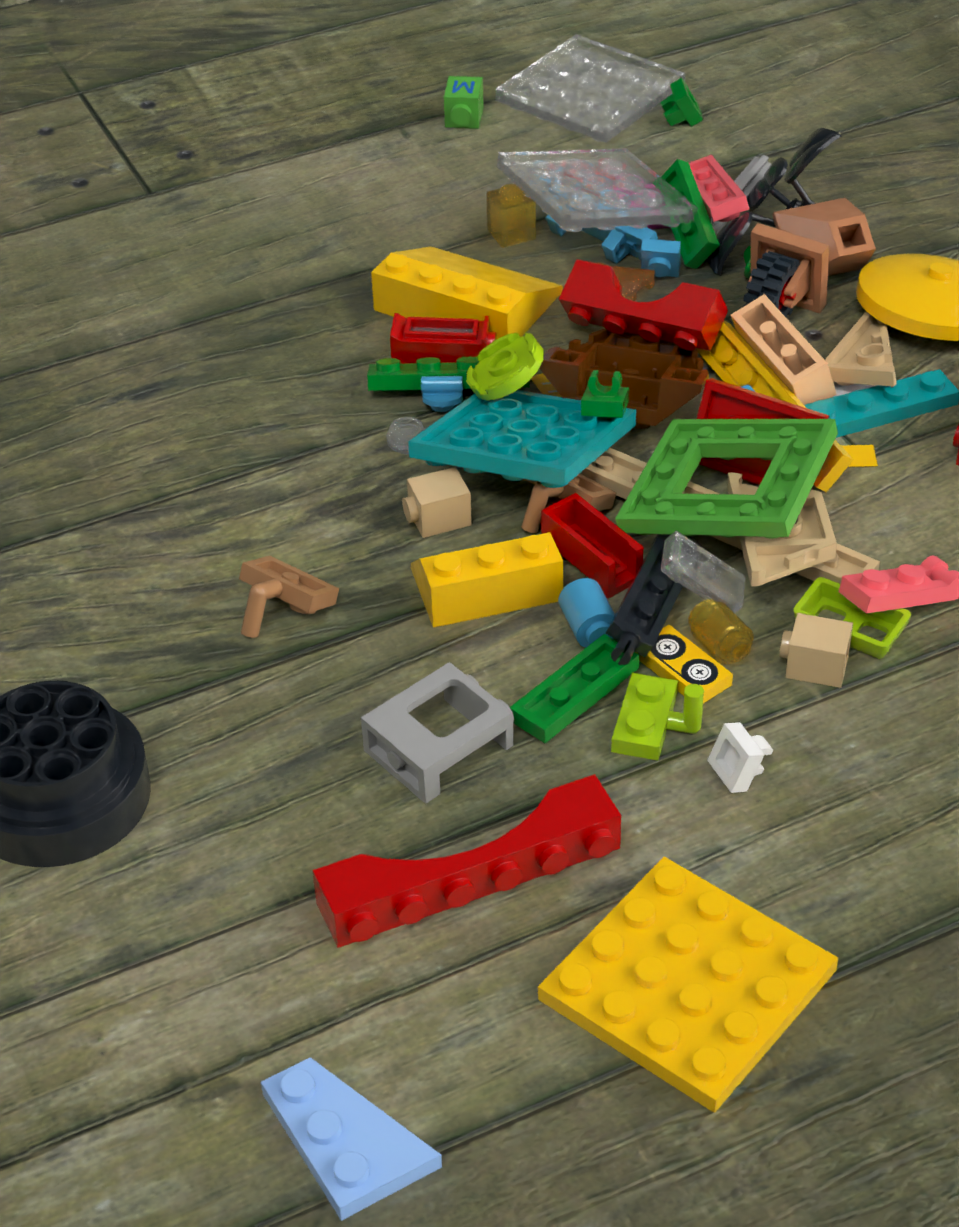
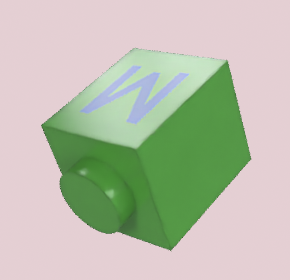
M449 76L444 94L445 127L479 129L484 108L483 77Z

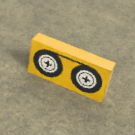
M671 625L662 628L654 646L645 658L639 655V661L659 677L678 680V692L683 696L687 685L698 684L704 689L703 704L732 686L733 673Z

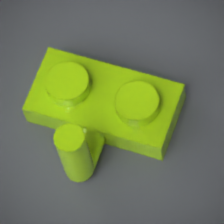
M632 673L611 739V752L659 761L667 730L695 734L701 729L703 687L698 684H689L685 687L683 713L673 711L678 694V680Z

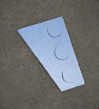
M311 1057L261 1081L263 1096L341 1221L442 1168L440 1153Z

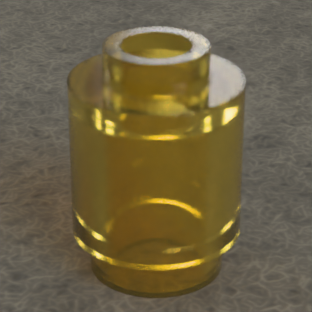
M707 599L693 608L688 618L691 634L718 663L722 665L736 663L743 660L749 654L754 640L753 631L725 603L717 602L714 599Z

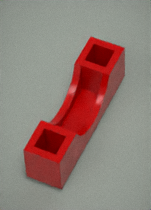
M578 259L559 297V301L566 311L568 318L578 325L588 326L589 324L603 326L616 334L629 332L640 335L645 340L651 342L668 341L691 351L696 348L711 351L728 312L718 289L682 282L667 296L655 301L636 302L622 296V286L611 266Z

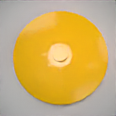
M895 254L875 259L862 268L858 278L856 297L860 305L871 316L888 326L909 334L937 340L959 341V260L929 254Z

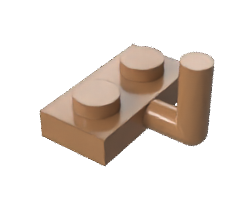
M580 473L567 485L559 488L545 487L539 481L524 479L534 484L521 528L530 533L538 532L541 523V510L545 509L549 497L564 499L577 493L600 511L612 508L617 492Z
M272 556L243 562L239 579L252 585L249 592L241 634L251 638L259 636L267 599L277 597L289 603L290 608L296 612L314 614L317 610L336 605L339 588Z

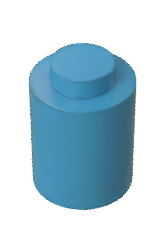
M582 578L565 586L559 595L558 603L577 642L586 648L603 634L609 636L605 632L615 613L599 583L590 578Z

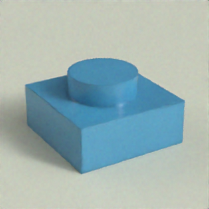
M643 238L641 246V274L656 277H679L681 242Z

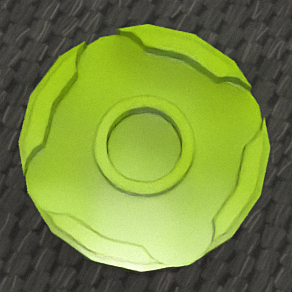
M525 332L523 337H520L518 333L507 334L482 349L476 357L479 363L474 369L470 366L467 371L466 382L479 399L489 401L505 397L521 388L535 375L543 361L544 350L531 333Z

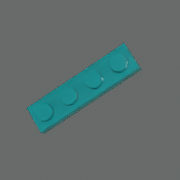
M938 369L896 380L894 387L877 385L825 400H818L804 406L807 409L829 415L828 419H835L838 431L837 437L956 406L959 403V390Z

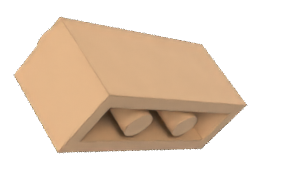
M765 294L731 314L735 330L803 405L837 395L828 363Z

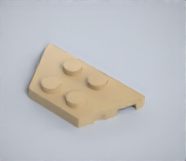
M728 473L727 489L729 494L755 495L758 487L743 484L742 474ZM810 491L789 537L769 539L758 536H739L751 587L763 585L836 557L837 542L822 492Z

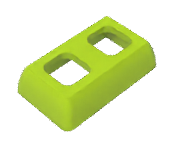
M824 577L817 578L793 608L795 619L797 613L818 616L822 610H830L845 617L843 621L853 623L850 648L877 659L883 658L905 629L911 617V612L900 608L866 614L839 593L840 583ZM864 626H870L885 632L887 635L881 642L863 635L859 631Z

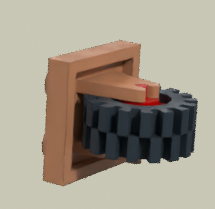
M757 223L751 231V276L746 286L748 293L744 295L743 301L746 302L744 306L765 294L786 318L787 315H791L794 306L820 314L827 305L829 245Z

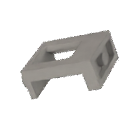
M448 662L361 717L363 748L370 757L426 804L441 794L440 773L492 739L505 750L513 746L514 716L509 706L503 700L494 698L480 687L473 676L464 674L452 663ZM444 691V700L470 720V722L446 737L435 736L409 714L410 711Z

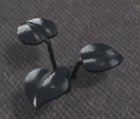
M826 128L815 130L791 159L789 164L791 168L788 170L784 180L786 183L792 184L802 201H799L797 198L790 201L774 187L786 173L788 162L784 158L779 157L769 166L764 174V178L756 183L747 198L748 211L750 212H744L740 218L737 217L731 220L717 236L720 246L708 257L710 267L715 273L722 276V268L728 255L744 235L752 221L776 227L773 219L751 213V211L760 206L769 193L783 203L786 209L816 204L809 198L798 182L797 177L819 153L832 142L842 137L838 132Z

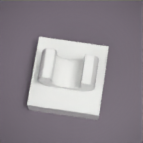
M740 722L724 723L707 761L731 793L747 792L754 776L762 774L764 771L761 765L764 755L772 754L773 749L763 736L755 735L751 737Z

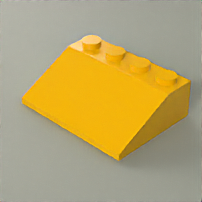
M435 247L391 252L371 272L374 311L393 317L394 313H398L406 318H461L484 321L485 316H489V332H496L497 339L511 333H518L522 337L559 297L563 290L562 285Z

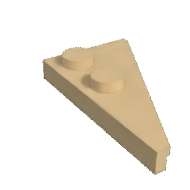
M866 311L827 356L825 361L828 363L833 382H837L839 385L866 384L894 387L896 385V376L887 326Z

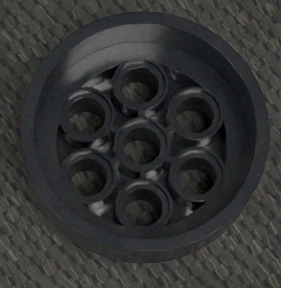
M35 682L20 686L1 695L0 859L30 867L64 866L92 858L119 843L133 830L142 818L151 792V781L144 744L135 725L121 712L112 708L101 694L85 685L74 682Z

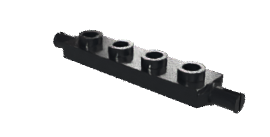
M676 534L656 535L605 632L618 641L611 653V658L614 662L622 652L623 655L618 662L619 665L628 664L634 651L645 658L654 646L701 551L702 545L694 537Z

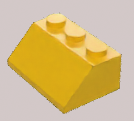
M550 532L419 558L411 563V571L433 628L558 602L559 595L563 590V559Z

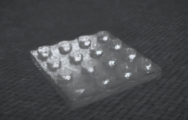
M576 34L495 89L496 101L506 104L512 109L524 111L537 116L541 120L553 122L567 130L576 131L592 137L596 141L606 143L672 94L670 84L681 77L685 82V73Z
M626 148L499 152L497 167L511 182L515 183L525 192L527 197L538 204L544 213L552 217L563 230L579 232L582 228L595 227L601 230H613L615 226H630L644 229L648 225L655 224L677 227L680 223H695L693 218L699 208Z

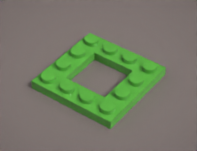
M672 419L616 516V524L626 533L639 535H717L727 538L758 536L769 539L789 537L837 437L835 419ZM702 457L721 458L724 460L734 458L772 460L755 495L682 494Z

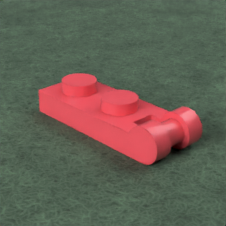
M932 555L927 557L921 565L903 564L894 569L880 571L868 569L863 571V573L842 576L839 593L866 614L959 599V572L956 570L949 571L947 563Z

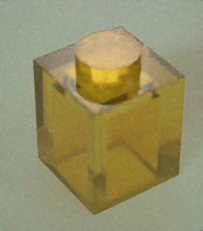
M521 183L507 184L499 189L486 192L487 230L502 248L536 239V201Z

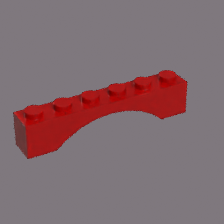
M593 774L549 789L539 806L521 824L500 838L473 850L446 857L420 860L386 859L358 854L314 869L312 872L316 904L338 948L354 942L366 941L376 934L402 925L414 924L430 915L450 908L462 907L473 900L499 891L510 890L518 884L547 874H556L564 868L589 859L604 857L610 852L620 849L621 814L597 776Z

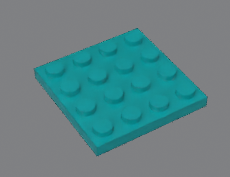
M516 390L500 399L489 401L479 399L474 394L408 441L409 457L425 460L431 466H444L448 464L463 467L464 471L469 473L491 472L501 474L507 480L528 479L539 481L545 487L559 488L567 485L636 426V410L626 408L623 418L581 416V400Z

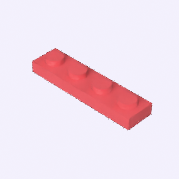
M712 155L689 163L707 213L713 222H728L739 217L740 212L749 210L746 195Z

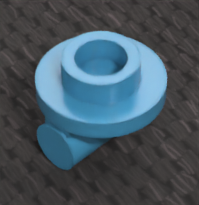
M422 376L421 391L423 393V403L431 406L432 410L438 412L453 410L455 405L463 401V376Z

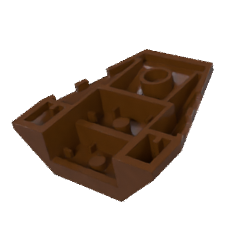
M606 328L589 334V341L581 344V340L574 339L569 341V349L567 350L557 346L548 349L539 367L562 398L575 400L582 399L593 370H598V380L603 386H611L614 372L620 371L622 375L621 387H629V403L627 408L636 410V426L633 428L646 429L651 425L656 426L700 394L705 387L706 380L709 379L708 370L703 369V359L697 358V348L692 351L686 350L672 342L663 340L651 342L637 334L629 332L616 334Z

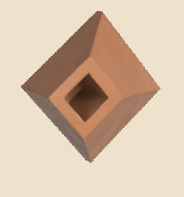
M846 198L773 212L772 216L776 229L829 245L828 276L862 269L868 264L876 250L865 214Z

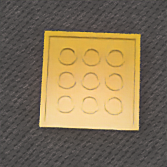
M664 856L538 986V1000L715 1113L836 972L838 957Z

